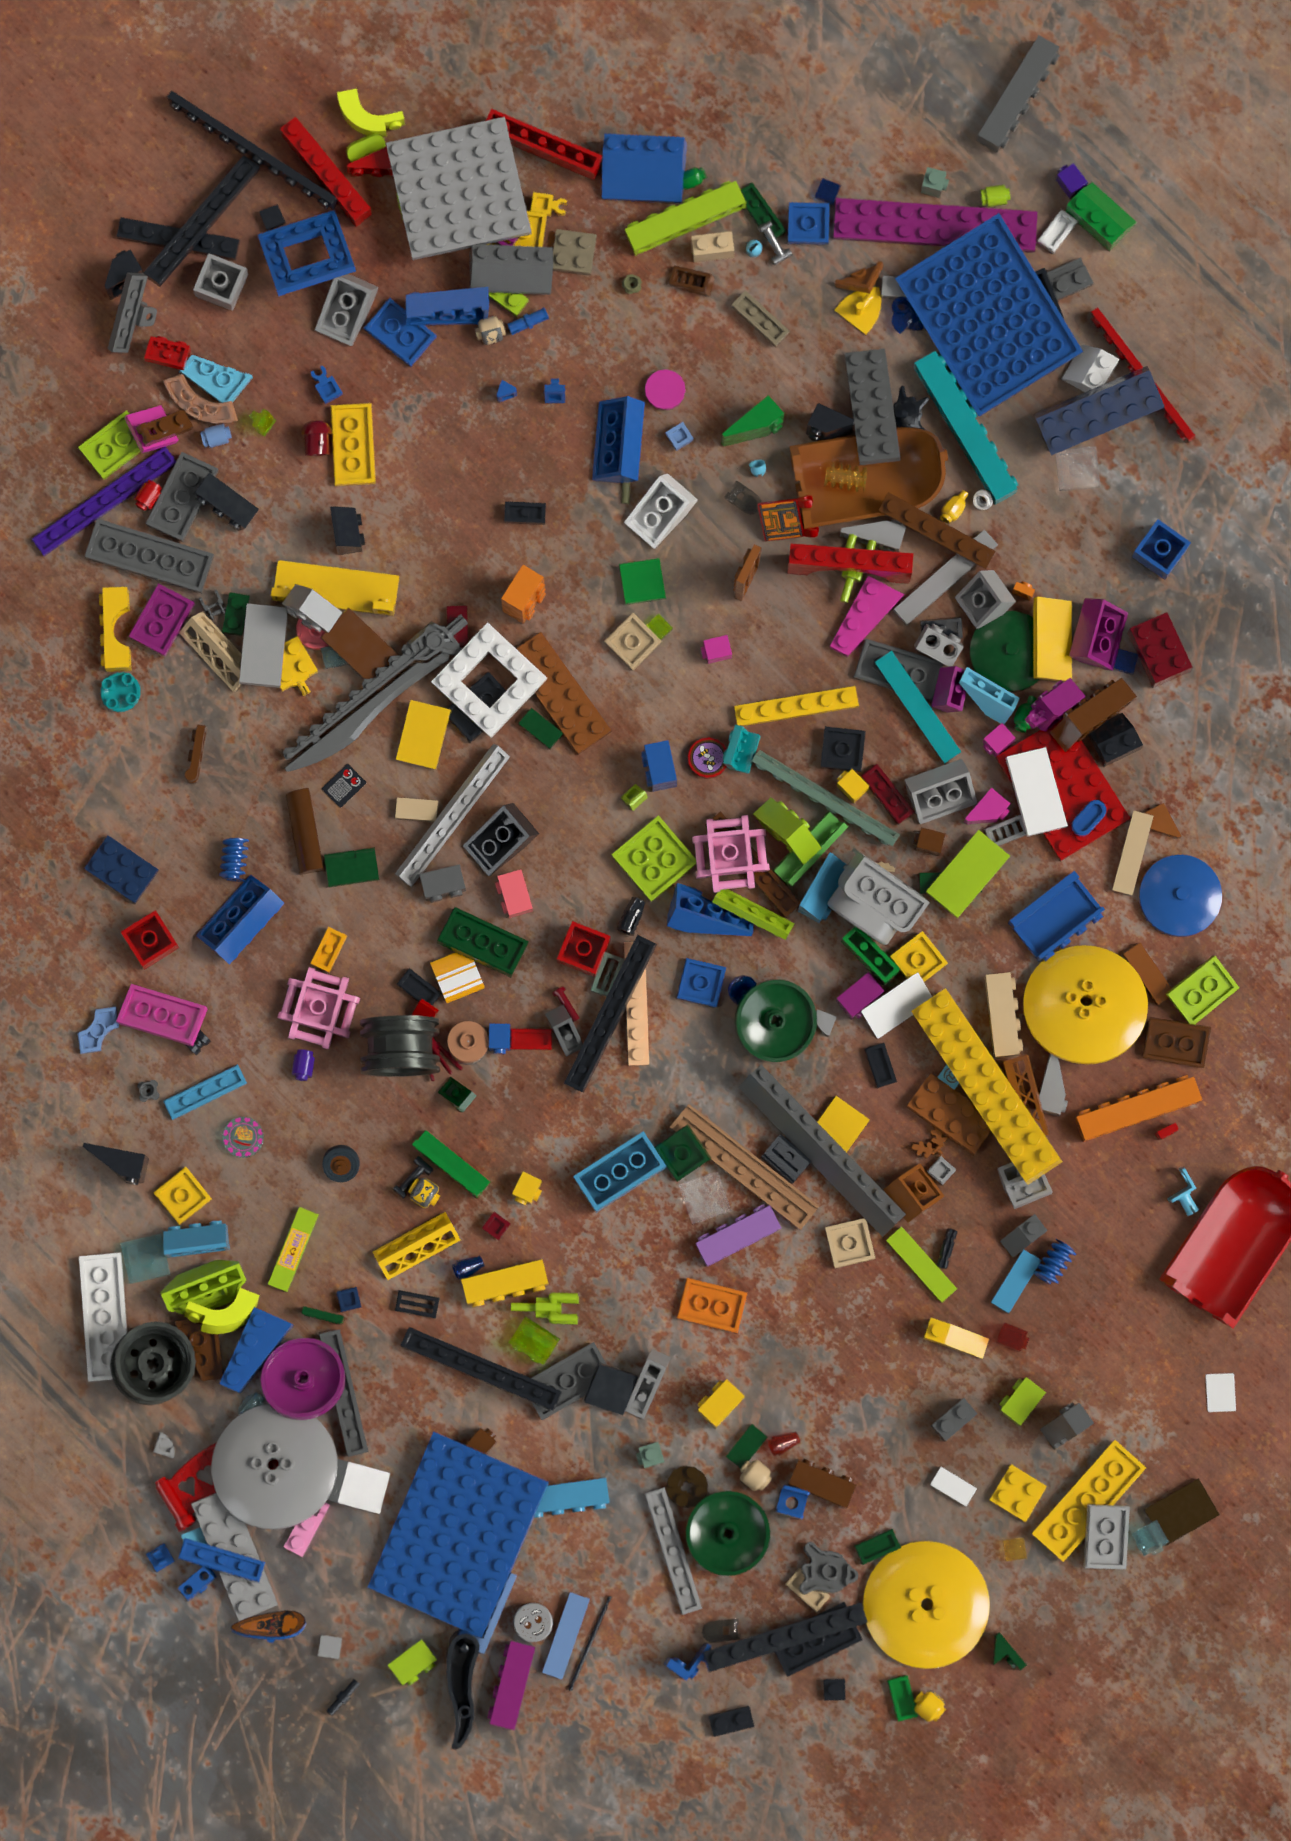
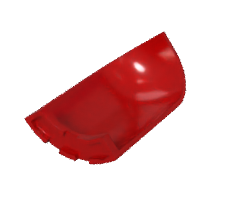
M1262 1166L1247 1167L1231 1175L1217 1190L1159 1280L1175 1293L1182 1294L1188 1299L1189 1303L1198 1309H1204L1212 1314L1214 1319L1234 1329L1291 1242V1182L1288 1180L1289 1176L1280 1170L1275 1172Z

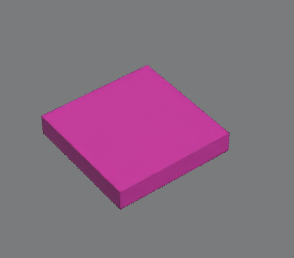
M161 405L126 415L124 418L141 453L178 442L177 436L153 445L145 446L143 436L136 430V427L142 423H148L165 417L166 414Z

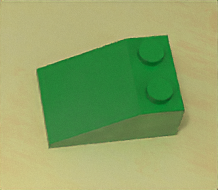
M768 395L722 433L721 444L725 447L766 437L771 433L776 434L783 427L784 412Z

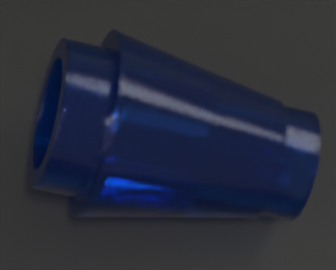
M480 1255L457 1260L452 1265L458 1280L468 1278L485 1267Z

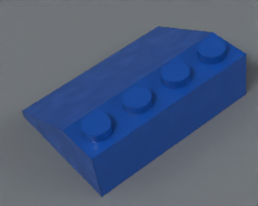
M604 134L602 199L682 203L683 176L687 153L685 137Z

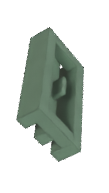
M605 952L591 992L607 997L625 959ZM608 958H610L611 962L608 967L605 978L603 980L602 986L600 989H598L597 985L599 983L606 961ZM615 961H618L619 963L608 992L604 990Z

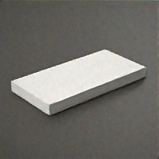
M1046 747L1006 757L1027 837L1067 827Z

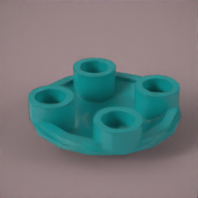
M114 673L102 681L101 699L110 710L125 712L132 709L138 703L141 696V687L130 673Z

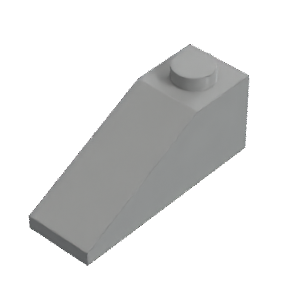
M891 520V522L881 521L842 528L840 537L848 539L849 534H854L857 536L856 542L868 544L869 540H874L877 542V548L899 552L906 526H903L902 523L896 520Z
M1050 1053L1039 1091V1098L1043 1113L1059 1117L1061 1112L1065 1113L1068 1101L1064 1100L1066 1094L1058 1057Z
M654 1349L651 1350L628 1402L626 1412L642 1419L645 1418L671 1357Z

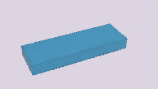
M1023 1249L991 1303L1009 1314L1041 1260Z

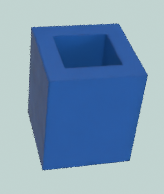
M489 1024V1051H493V1054L501 1055L506 1054V1051H510V1024Z

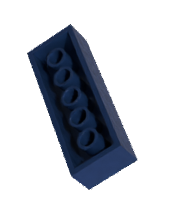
M1145 366L1035 413L1034 416L1052 456L1160 410L1165 406L1148 366Z

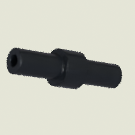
M353 1679L344 1691L341 1690L338 1693L337 1699L326 1711L333 1716L343 1704L346 1705L351 1699L350 1696L359 1687L360 1683Z

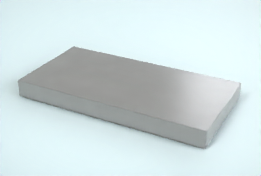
M247 604L239 684L280 688L287 622L286 611L288 608Z

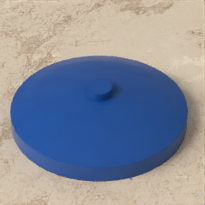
M1172 855L1157 861L1146 872L1140 885L1139 902L1143 915L1155 929L1173 937H1188L1205 930L1214 921L1221 907L1222 889L1217 875L1205 862L1189 855Z

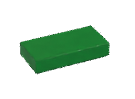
M908 1675L887 1680L897 1721L918 1717V1714L914 1711L915 1702Z

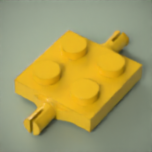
M297 636L284 643L280 689L283 692L290 687L298 686L303 696H306V693L309 694L311 691L305 682L309 677L318 673V670Z

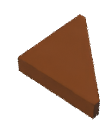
M878 261L875 266L851 273L850 277L843 280L837 279L835 287L870 294L884 267L883 262Z
M1164 803L1145 812V814L1153 816L1150 830L1176 838L1181 837Z

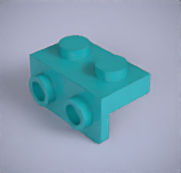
M735 724L734 730L729 735L730 743L728 749L723 754V763L730 770L749 774L761 736L748 732L743 726Z

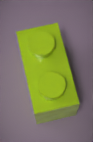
M1027 1377L1023 1380L1019 1378L1012 1387L1015 1390L1010 1397L1006 1395L999 1404L1002 1406L999 1411L1018 1426H1021L1046 1393Z
M421 1639L388 1664V1666L402 1685L407 1683L410 1686L419 1679L417 1676L423 1670L427 1673L436 1666L434 1662L437 1658L423 1639Z

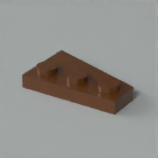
M189 1319L175 1321L178 1329L186 1335L192 1344L195 1352V1366L202 1381L222 1379L224 1374L219 1334L202 1332V1323L200 1322L194 1323Z

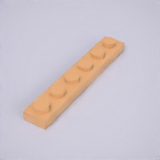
M624 942L625 959L633 942ZM645 968L626 1007L629 1066H649Z

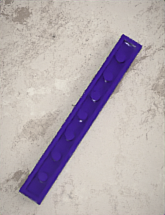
M166 446L33 537L32 541L42 555L46 556L138 492L147 480L153 481L174 467L177 461Z

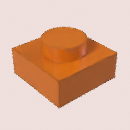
M1016 582L1012 594L1031 601L1035 589L1027 582Z

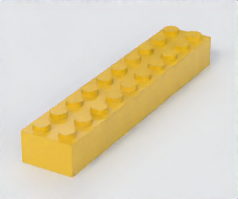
M943 989L913 1009L911 1012L1024 1181L1029 1185L1063 1161L947 989Z

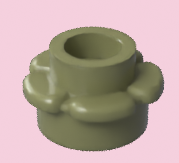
M627 275L622 281V287L625 288V292L628 294L638 293L641 290L642 281L636 275Z

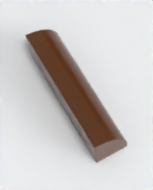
M303 788L286 794L299 874L304 875L324 871L309 788Z

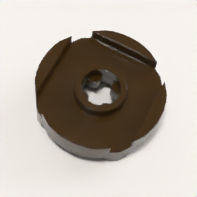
M681 1466L675 1469L667 1479L666 1491L668 1497L679 1507H695L707 1495V1479L703 1472L696 1467ZM684 1481L693 1484L690 1493H687L686 1490L682 1491L681 1487L684 1486Z

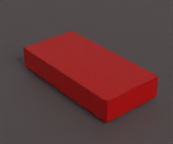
M511 1028L510 1050H552V1029Z

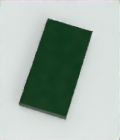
M454 907L437 939V944L510 978L529 941L457 907Z

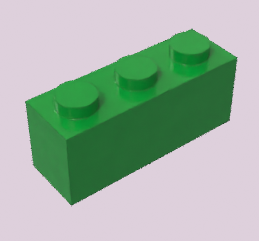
M856 926L842 938L841 943L883 986L899 973L900 968L866 933Z

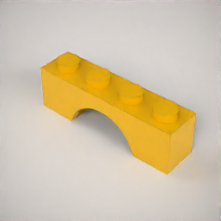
M127 587L102 588L103 594H99V604L103 606V614H100V626H104V634H100L101 646H104V654H101V666H105L107 672L131 671V650L128 646L118 642L114 636L116 621L121 615L130 611L129 590Z

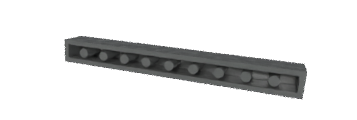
M762 1065L755 1069L741 1083L739 1088L796 1148L812 1161L811 1163L882 1237L906 1215Z

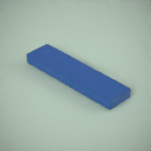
M184 1538L178 1557L180 1560L256 1583L260 1582L265 1565L264 1561Z

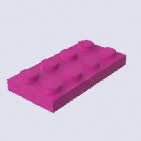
M131 984L116 1022L123 1026L193 1047L208 1008L197 1003Z

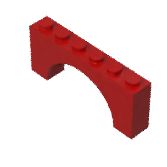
M791 543L787 574L808 576V574L817 571H855L878 575L886 578L891 583L909 584L912 576L914 553Z

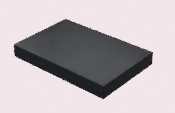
M487 672L469 688L489 708L506 692L490 672ZM454 703L447 708L451 710L449 720L470 743L484 732Z

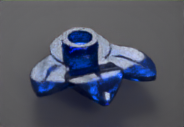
M905 297L896 298L891 306L894 313L891 319L894 329L899 334H902L906 327L914 331L922 330L923 324L909 300ZM898 305H903L905 309L899 310Z

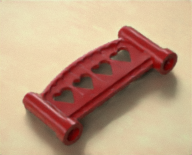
M217 1442L188 1460L171 1479L162 1477L154 1483L157 1492L176 1521L174 1525L179 1532L197 1522L193 1515L195 1512L192 1503L217 1493L213 1482L211 1485L197 1478L198 1471H204L206 1466L212 1467V1457ZM276 1459L268 1462V1469L275 1470L279 1466V1461ZM189 1477L195 1479L194 1496L179 1489V1484L186 1482Z

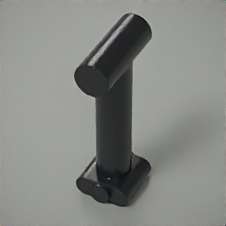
M419 1156L413 1161L417 1165L415 1170L399 1187L395 1186L393 1188V1191L402 1199L406 1197L405 1192L423 1172L429 1176L434 1171Z

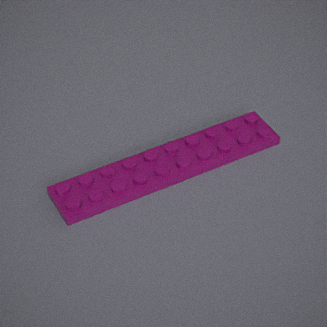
M836 198L833 239L946 247L1000 213L1022 251L1035 253L1038 211Z

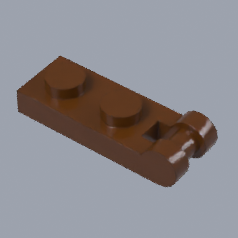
M181 410L154 421L142 423L136 427V430L143 436L145 446H150L188 432L193 428V425L185 411Z
M197 724L196 730L193 729L191 742H194L193 750L190 749L188 754V762H191L190 769L185 772V777L190 784H195L199 780L207 733L205 725Z

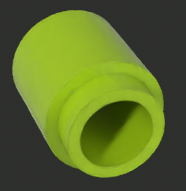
M1004 184L989 186L980 190L982 206L1007 205V200H1010V190L1005 188Z

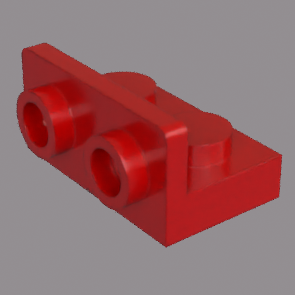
M150 336L144 361L184 371L187 358L191 354L190 345L183 341H169L162 336Z

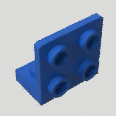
M704 1643L687 1667L685 1663L676 1657L673 1659L668 1657L663 1664L682 1679L687 1681L690 1678L692 1680L699 1671L697 1668L701 1661L705 1662L702 1652L710 1650L712 1646Z

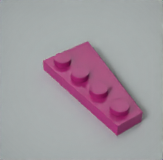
M868 576L830 648L848 657L885 615L892 610L897 602L904 597V594Z

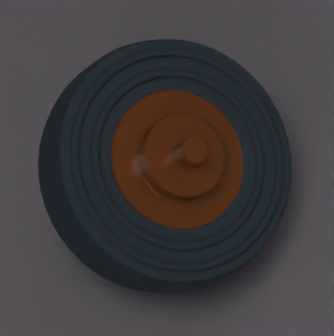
M346 1145L331 1147L325 1153L322 1161L325 1175L332 1181L339 1183L353 1179L360 1167L358 1154L354 1149Z

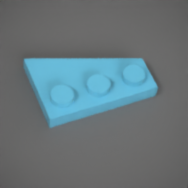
M191 355L187 360L184 371L179 370L181 374H184L185 377L220 403L228 401L233 403L253 378V375L215 364V362Z

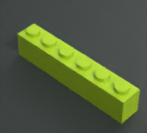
M724 182L718 189L704 191L701 194L702 196L695 199L690 197L679 206H669L664 210L665 212L658 215L653 213L640 223L638 221L630 223L627 226L628 228L625 229V234L635 256L746 208V201L737 182Z

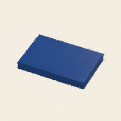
M391 298L387 300L364 327L367 333L410 367L437 337L425 325H406L405 309Z

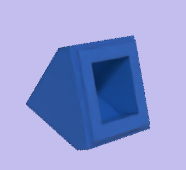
M502 380L497 392L498 402L516 397V387Z

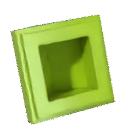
M636 784L621 796V799L632 811L648 798L646 792Z

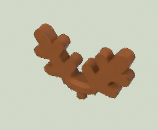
M934 1127V1130L930 1132L932 1136H935V1138L931 1139V1143L937 1145L934 1149L930 1142L925 1147L922 1141L918 1145L913 1144L911 1149L917 1151V1156L925 1153V1159L936 1152L941 1156L943 1152L940 1149L943 1147V1143L947 1141V1137L942 1138L941 1135L943 1133Z

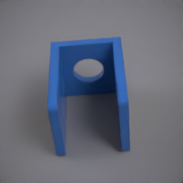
M783 1485L775 1513L802 1520L810 1492ZM789 1497H795L798 1500V1506L795 1509H789L786 1506V1500Z

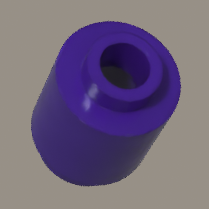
M302 1049L297 1050L292 1067V1075L295 1076L296 1080L307 1081L308 1078H312L315 1057H313L314 1052Z

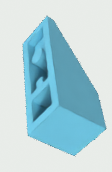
M968 667L959 681V684L984 714L1000 724H1005L1014 712L1020 699Z

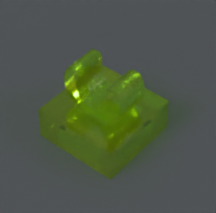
M262 409L260 414L253 411L249 416L253 420L252 426L264 437L276 422L271 413L265 409Z

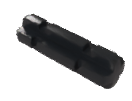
M948 1228L946 1230V1239L943 1240L939 1254L940 1258L937 1261V1267L948 1268V1259L951 1257L955 1243L953 1241L958 1233L954 1229Z

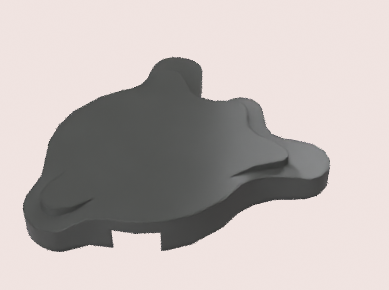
M813 1542L805 1544L804 1552L811 1560V1563H805L801 1566V1571L804 1575V1581L799 1586L801 1594L807 1595L812 1591L828 1594L837 1593L858 1579V1572L846 1562L843 1555L833 1551L820 1550Z

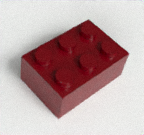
M1167 612L1129 629V638L1153 688L1187 674L1192 670L1193 666Z

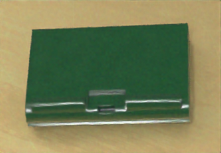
M375 847L324 855L329 888L379 881Z

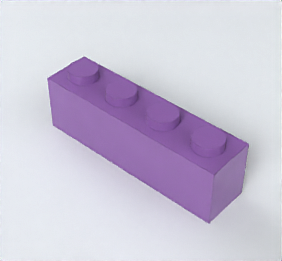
M761 1205L753 1210L754 1214L748 1217L744 1214L734 1219L736 1223L730 1226L726 1223L716 1229L717 1233L711 1236L709 1233H706L697 1238L699 1242L695 1245L706 1267L779 1231L781 1226L772 1208Z

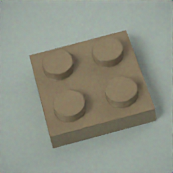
M556 229L553 271L591 275L596 234Z

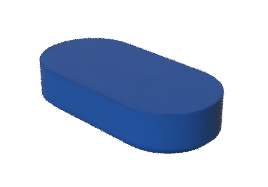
M1099 800L1089 802L1073 820L1071 825L1072 831L1077 836L1088 835L1104 818L1106 814L1105 804Z

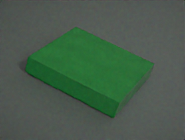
M660 558L619 564L625 605L666 599Z

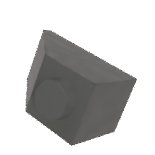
M564 1005L545 1013L564 1054L568 1056L580 1050L583 1046L582 1040Z
M1034 1214L1000 1242L1009 1254L1014 1257L1048 1230Z

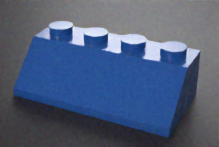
M629 396L599 401L592 480L614 483L638 481L645 402Z
M250 875L198 932L196 937L220 958L230 964L238 957L246 945L252 941L255 935L265 927L273 915L280 910L284 902L270 888Z

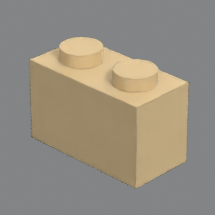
M732 231L691 236L694 262L734 258Z

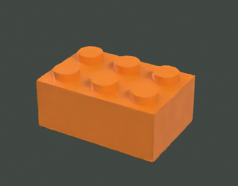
M522 565L501 598L503 612L522 624L526 620L530 621L535 613V605L537 603L540 604L546 595L544 577L527 566Z

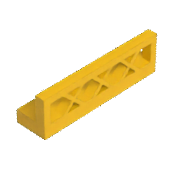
M446 1212L372 1253L385 1277L389 1280L459 1242L461 1239ZM449 1231L454 1235L448 1240L441 1239L443 1234ZM429 1242L434 1243L431 1249L423 1250L425 1244ZM410 1252L416 1253L413 1259L405 1260L406 1255ZM392 1262L398 1263L396 1268L389 1272L385 1268V1266Z

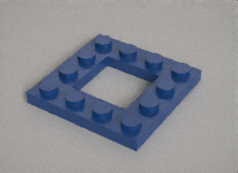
M335 210L258 234L278 296L356 272ZM322 236L330 258L291 270L284 247Z

